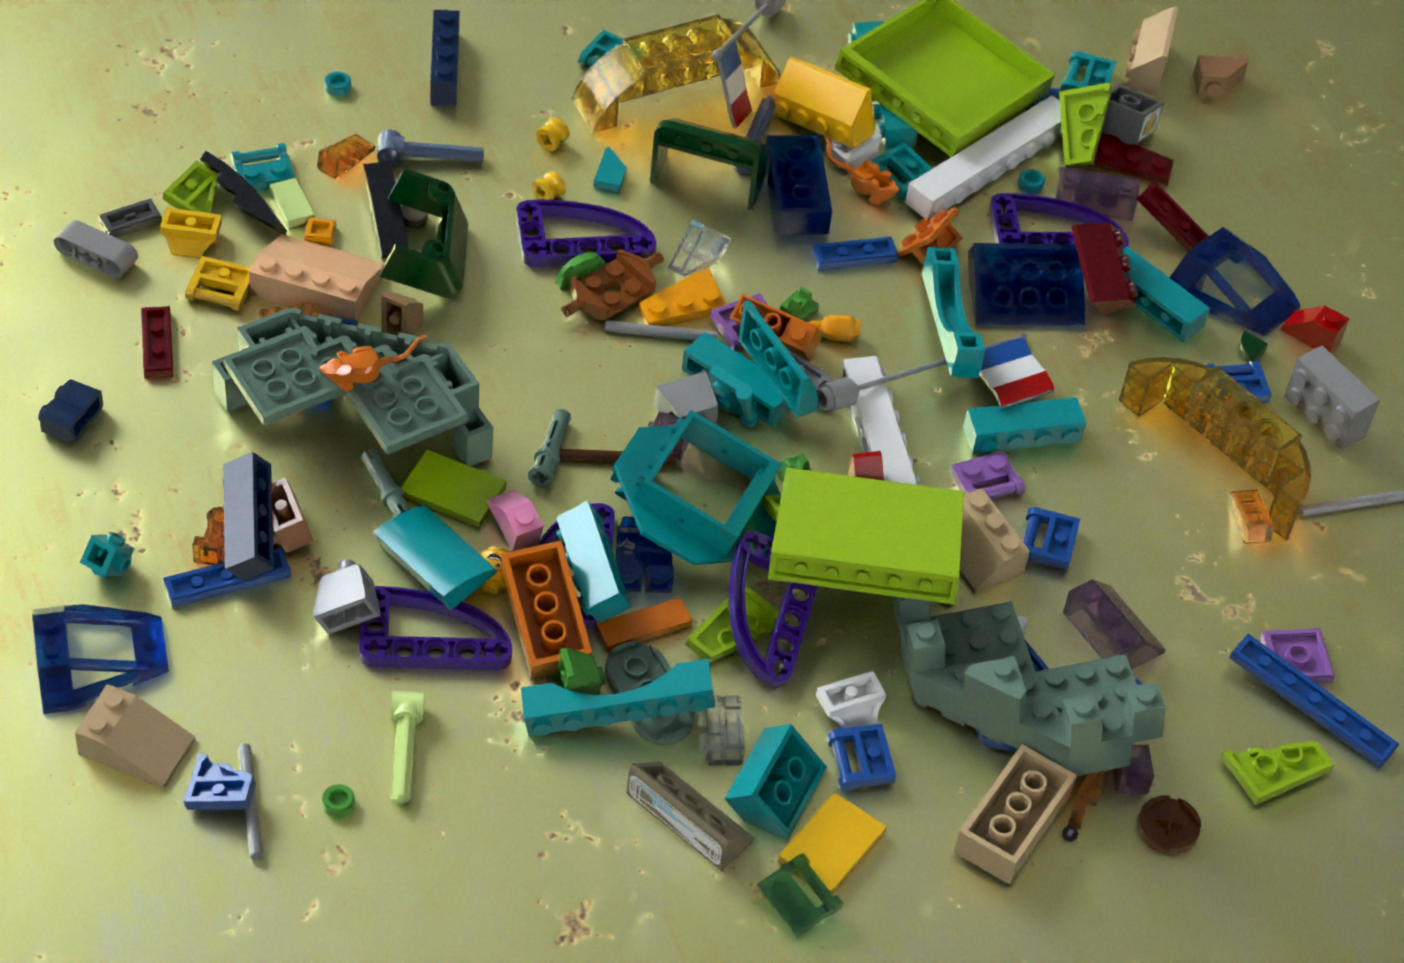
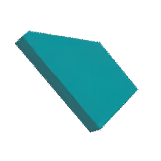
M610 147L605 149L594 178L593 187L620 192L627 168Z

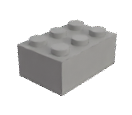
M1322 345L1297 358L1284 394L1289 402L1297 407L1340 450L1366 437L1380 402L1378 397Z

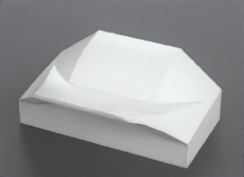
M875 130L873 136L854 149L833 140L831 142V155L837 161L850 164L857 169L865 160L870 161L879 155L882 135Z
M871 671L818 687L816 697L829 718L835 720L841 728L877 724L879 709L885 701L886 693L875 673Z

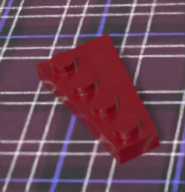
M1101 133L1094 163L1087 166L1152 182L1155 180L1157 183L1168 185L1174 160L1137 144L1123 143L1119 137Z

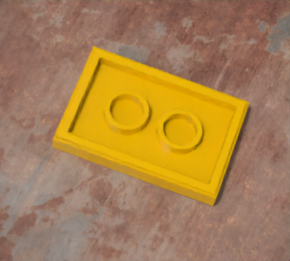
M834 792L779 854L778 862L831 897L885 834L886 826Z

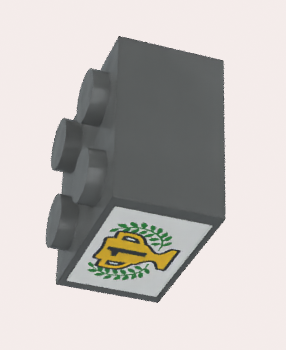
M1116 84L1112 87L1101 133L1119 137L1126 144H1137L1156 131L1164 102Z

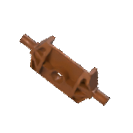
M619 249L615 260L580 280H577L575 276L571 277L570 288L574 300L561 307L562 313L569 317L580 310L582 313H588L596 320H606L655 292L656 280L652 268L664 262L663 255L660 252H656L647 259H643L640 256ZM608 289H616V290H618L619 292H617V293H616V292H612V291L607 292L606 290H608Z

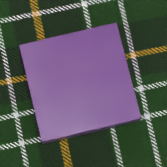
M1320 628L1262 631L1260 636L1262 644L1317 684L1334 682L1335 674Z

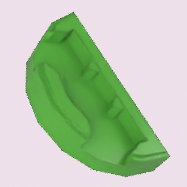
M587 252L579 254L562 267L557 275L555 284L559 289L570 286L572 276L580 280L606 265V262L597 253Z

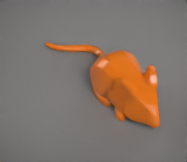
M825 137L827 141L826 155L829 161L851 174L850 182L854 190L860 194L869 195V202L872 205H880L884 200L890 199L898 193L899 188L895 181L890 179L891 172H880V167L868 160H865L857 169L850 164L837 161L831 155V141Z
M427 334L417 338L399 356H386L379 359L372 346H362L353 349L352 354H347L345 351L337 352L338 359H331L321 365L319 369L342 390L349 392L354 387L353 382L371 383L378 378L380 369L384 365L395 363L408 357L416 345L427 337Z

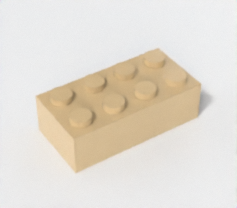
M1021 744L960 829L954 853L1010 884L1070 798L1077 775Z

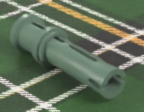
M556 409L553 412L544 443L535 452V464L529 469L528 478L537 486L548 487L554 481L553 472L560 464L561 458L559 450L568 424L571 421V414L565 409Z

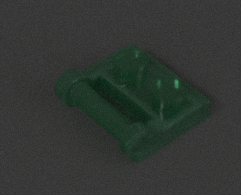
M804 853L797 855L757 884V889L796 939L826 917L838 912L844 905L838 895L833 896L809 865L810 860ZM800 873L822 901V905L816 908L794 880L793 874Z

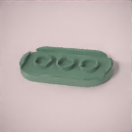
M637 641L625 642L614 647L609 653L604 669L606 681L613 693L618 694L635 690L652 683L666 674L671 667L663 654L657 648L651 645L649 647L641 645L642 642ZM695 711L676 713L672 716L644 718L640 721L630 722L639 736L646 741L657 745H672L684 740L691 733L694 726Z

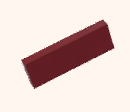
M1155 180L1136 198L1192 257L1210 239V236Z
M170 306L141 308L144 379L174 377Z

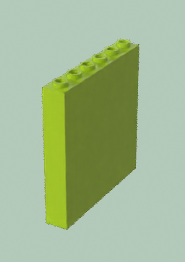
M954 0L918 1L841 48L835 65L836 71L848 80L870 88L872 98L951 157L971 146L1047 95L1055 77L1052 71Z
M786 468L771 550L768 579L955 605L960 572L964 491Z

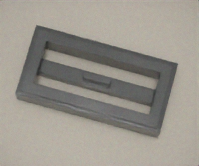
M150 198L100 214L99 222L103 225L105 232L117 238L161 224L162 216Z

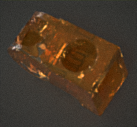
M215 507L207 513V528L204 537L195 536L192 544L194 563L215 565L224 562L223 507Z

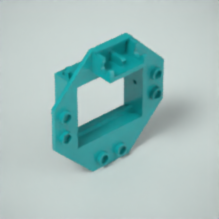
M690 410L684 420L678 418L675 425L639 427L611 470L614 473L610 480L615 483L619 482L622 487H618L615 494L628 502L640 534L693 566L732 562L737 543L748 531H757L774 539L777 521H774L761 505L764 495L781 494L774 478L782 463ZM681 439L686 440L752 480L725 524L654 483L655 478ZM749 542L750 549L755 551L754 543ZM768 548L764 549L765 552L763 556H765L766 552L768 551Z

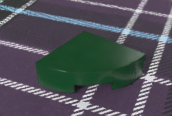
M1245 330L1239 342L1240 349L1244 354V360L1248 363L1250 361H1257L1268 347V343Z

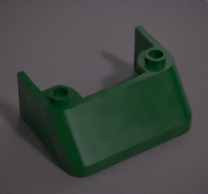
M668 119L658 123L653 139L650 183L655 184L667 158L668 148L752 170L747 209L753 210L765 180L768 149L765 144L755 139L680 119Z
M403 168L388 195V200L439 217L437 241H426L421 248V252L395 244L379 273V277L440 297L453 299L458 296L463 288L468 220L454 189L449 183Z

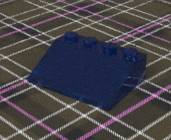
M974 243L969 249L968 272L975 325L1085 326L1084 276L1075 244Z

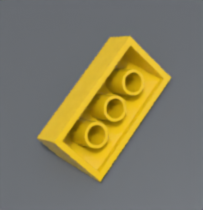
M793 56L789 58L774 91L776 116L853 149L875 134L870 88Z

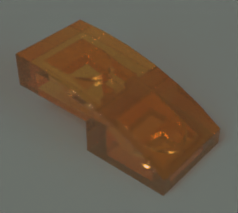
M1105 771L1089 773L1078 790L1068 826H1073L1080 830L1086 806H1097L1103 787Z

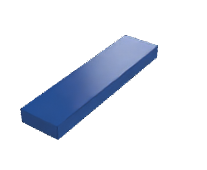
M283 548L273 550L274 569L245 581L227 571L224 562L164 577L163 584L171 607L291 577V569Z

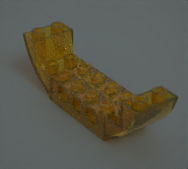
M717 14L624 38L623 43L608 51L589 68L578 83L572 95V100L593 133L617 127L618 108L621 102L719 77V68L717 61L712 58V52L719 50L744 24L732 19L721 18ZM747 28L736 39L743 70H748L759 88L777 84L781 78L779 69L751 29Z
M1153 357L1131 361L1128 365L1119 401L1138 417L1163 402L1170 410L1186 421L1190 427L1197 430L1212 445H1215L1227 455L1231 461L1239 465L1254 480L1262 484L1274 496L1265 523L1272 531L1278 533L1287 541L1297 522L1311 480L1310 462L1301 442L1302 434L1218 366L1212 368L1195 361L1172 357Z

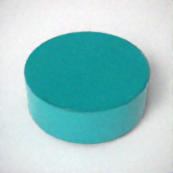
M336 71L329 73L325 77V90L328 94L344 96L350 92L351 78L348 74Z
M1035 169L1023 170L1019 174L1018 187L1024 193L1038 194L1044 188L1045 176Z

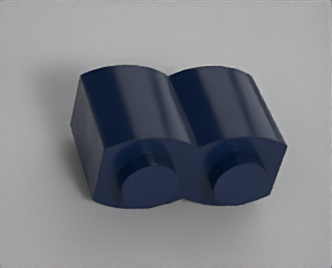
M72 379L68 380L63 386H59L55 392L54 399L47 405L42 406L39 411L38 420L40 421L41 432L71 444L76 442L85 431L87 425L100 413L103 407L102 391Z

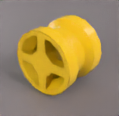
M555 117L550 118L545 126L540 127L536 131L538 143L547 151H555L560 146V143L565 142L570 136L567 125Z
M550 171L545 174L543 179L539 178L533 181L532 190L538 200H554V197L558 198L566 193V186L559 174Z

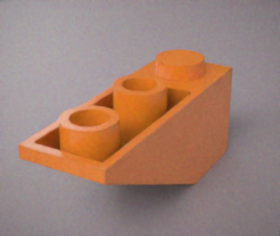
M745 294L740 296L730 316V320L741 325L743 305L745 301L749 300L785 347L807 361L811 359L821 339L817 326Z

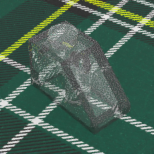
M692 219L668 269L687 277L716 265L725 254L731 239L709 226Z

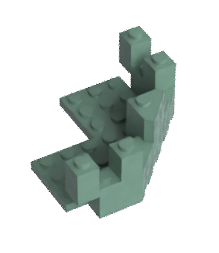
M290 307L237 327L239 351L212 361L214 393L225 410L228 412L249 404L263 426L346 394L387 455L452 429V449L463 464L473 466L492 458L493 426L479 408V382L451 344L439 342L438 345L422 342L421 340L408 357L401 361L384 365L380 369V374L375 381L368 384L353 382L354 387L352 391L347 392L328 379L319 369L321 365L331 359H338L337 352L345 351L347 354H352L353 349L357 347L372 346L379 359L386 356L395 357L403 354L419 337L400 332L398 336L382 332V328L361 323L358 326L342 323V319L319 314L318 317L302 314L300 309Z
M893 596V610L900 630L901 657L915 703L925 708L929 705L941 711L942 716L962 726L968 724L980 730V735L1001 745L1006 743L1019 749L1021 744L1077 776L1130 766L1132 743L1163 737L1166 706L1157 682L1137 685L1126 654L1035 671L1012 601L930 617V601Z

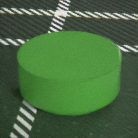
M340 784L328 787L322 795L323 810L327 815L334 818L348 816L355 807L353 791L349 787Z

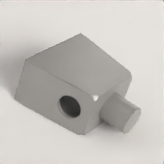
M706 371L656 386L654 405L670 425H675L678 418L684 420L690 410L714 424L717 423L718 402Z
M350 559L340 561L338 571L327 574L320 579L313 617L327 634L380 616L374 582L362 566L356 564L355 561Z

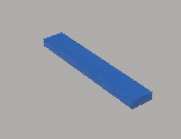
M1249 633L1231 652L1229 658L1379 769L1399 746L1398 742Z

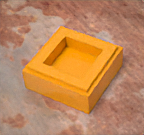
M309 217L304 240L332 247L336 231V220Z

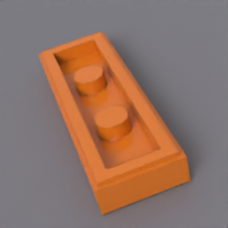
M680 597L608 619L600 624L597 622L596 631L608 653L617 645L625 642H643L692 627L693 620Z

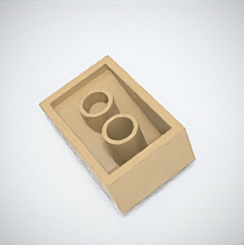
M109 684L105 686L75 731L78 754L162 788L166 786L195 741L193 734L138 696Z

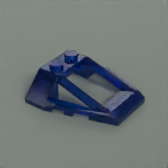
M1225 227L1220 228L1191 249L1169 277L1210 308L1209 313L1216 316L1222 313L1235 319V324L1264 336L1286 321L1301 306L1294 292L1269 260ZM1245 258L1273 289L1274 293L1251 309L1215 269L1227 259L1238 264ZM1206 275L1236 308L1201 291Z
M86 604L33 609L32 619L43 714L82 708L86 706L87 701L99 697L107 684L116 688H121L130 683L135 686L169 672L163 623L160 616L141 611ZM67 623L131 627L135 661L70 658ZM71 670L122 672L123 674L74 689Z

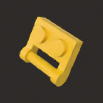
M202 256L187 285L185 299L191 301L196 299L229 306L231 310L241 312L250 291L249 270L251 267ZM200 286H208L235 294L234 296L202 289Z

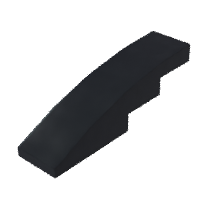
M205 150L200 160L205 166L219 174L215 181L225 191L235 196L232 203L241 212L285 235L287 229L275 211L252 185L228 164Z
M391 162L363 164L371 216H373L376 237H378L381 259L388 258L395 244L409 248L401 205L388 200V195L396 183Z

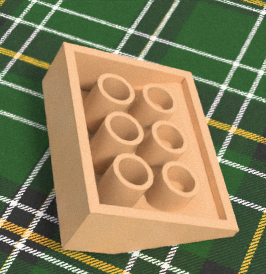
M282 234L259 252L249 270L250 295L316 314L358 321L381 278L379 273L385 263Z

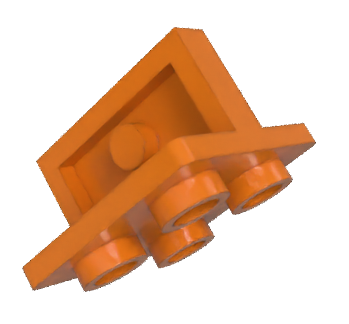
M956 207L948 211L942 209L932 219L929 220L926 217L915 225L916 231L901 241L903 246L897 251L898 256L902 257L913 252L920 263L924 265L928 247L955 248L962 240V237L950 222L959 213Z

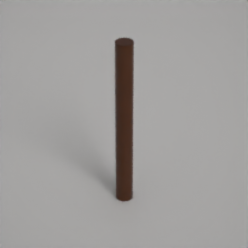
M560 448V460L616 462L623 451ZM672 453L665 464L677 465V453Z

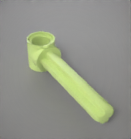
M392 692L391 719L397 724L391 799L399 805H403L411 799L416 725L423 721L425 692Z

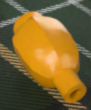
M829 315L823 318L822 321L810 320V324L817 326L819 332L828 340L850 342L854 337H860L861 321L855 320L853 316Z

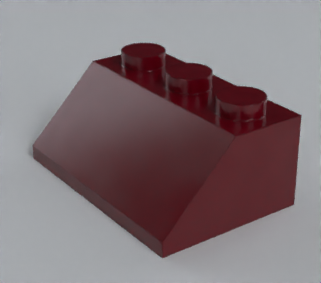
M1111 223L1071 226L1090 304L1106 316L1137 306L1135 297L1138 296V289L1134 280L1131 281L1129 271L1132 270L1129 257L1124 255L1122 246L1125 245V239L1122 231L1118 230Z

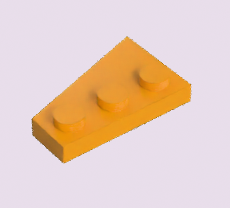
M707 266L639 302V312L644 323L647 325L668 326L709 317L712 309L727 305Z

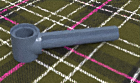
M768 95L767 98H762L746 137L758 141L762 140L775 109V102L772 96ZM734 166V169L739 173H752V170Z
M385 130L378 137L377 159L379 162L390 161L391 166L403 161V156L482 162L484 159V149L482 147L405 142L404 137L399 132Z

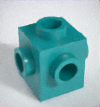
M114 532L91 535L79 563L92 569L95 575L108 579L110 576H121L130 567L132 562L131 556L135 548L125 543V537Z

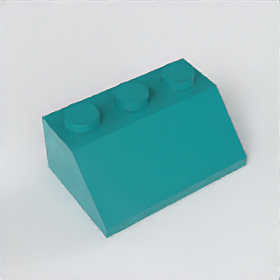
M792 724L764 728L727 793L725 800L743 821L784 839L789 838L827 766Z

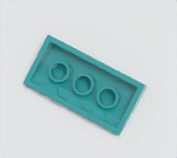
M749 300L745 301L738 341L797 418L817 411L818 396L815 385Z
M425 505L403 512L373 531L379 545L450 611L497 573L496 568Z

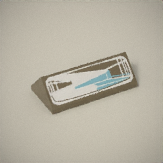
M661 762L632 763L630 766L626 794L719 870L722 871L755 839Z

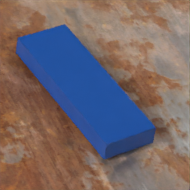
M892 236L813 244L812 253L818 271L897 263L898 253Z

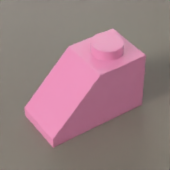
M516 490L487 499V504L511 551L519 550L540 541L544 525L531 500Z

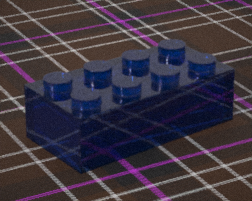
M766 135L765 146L768 149L765 173L775 235H829L832 206L820 135Z

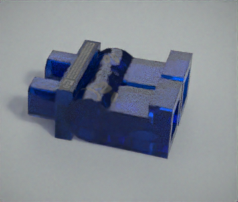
M623 516L620 526H617L615 560L621 578H636L633 583H624L626 592H641L643 578L642 563H644L645 592L672 593L674 580L672 553L642 536L634 517ZM650 579L667 580L663 584H654Z

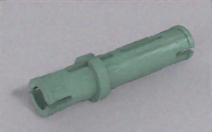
M369 449L373 457L372 459H370L365 451L361 455V461L380 491L383 504L389 507L394 517L410 510L404 499L405 494L402 488L394 482L376 449Z

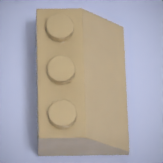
M1173 6L1144 19L1141 30H1135L1132 44L1137 46L1132 45L1128 59L1133 61V63L1128 62L1124 76L1129 78L1127 88L1154 95L1158 94L1178 7Z
M982 488L964 495L959 572L973 593H977L1023 574L1030 550Z

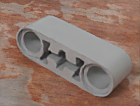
M72 220L54 239L56 249L64 256L116 279L121 278L138 259L136 249L129 243L78 220Z

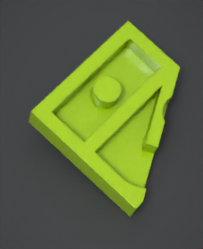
M196 160L163 192L162 199L177 209L211 213L217 188L215 180L219 174Z

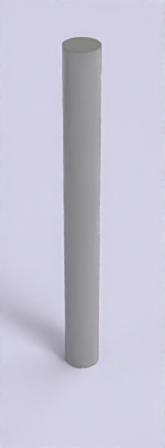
M606 320L605 332L695 341L706 332L718 339V332L608 320Z
M1404 490L1298 506V514L1300 517L1403 502Z
M242 744L238 747L240 770L254 777L251 746L249 744ZM255 787L249 809H245L250 858L258 860L263 857Z

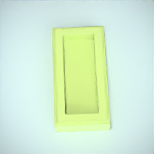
M296 178L269 184L270 193L288 228L306 224L309 217L315 218Z

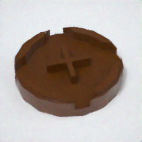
M1168 795L1153 797L1143 804L1137 818V830L1142 840L1149 847L1163 854L1176 855L1187 852L1196 844L1200 834L1201 819L1196 809L1180 798L1176 800Z

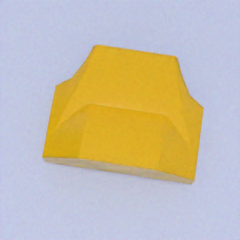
M166 207L160 232L166 238L172 255L201 258L208 246L217 239L222 225V215Z

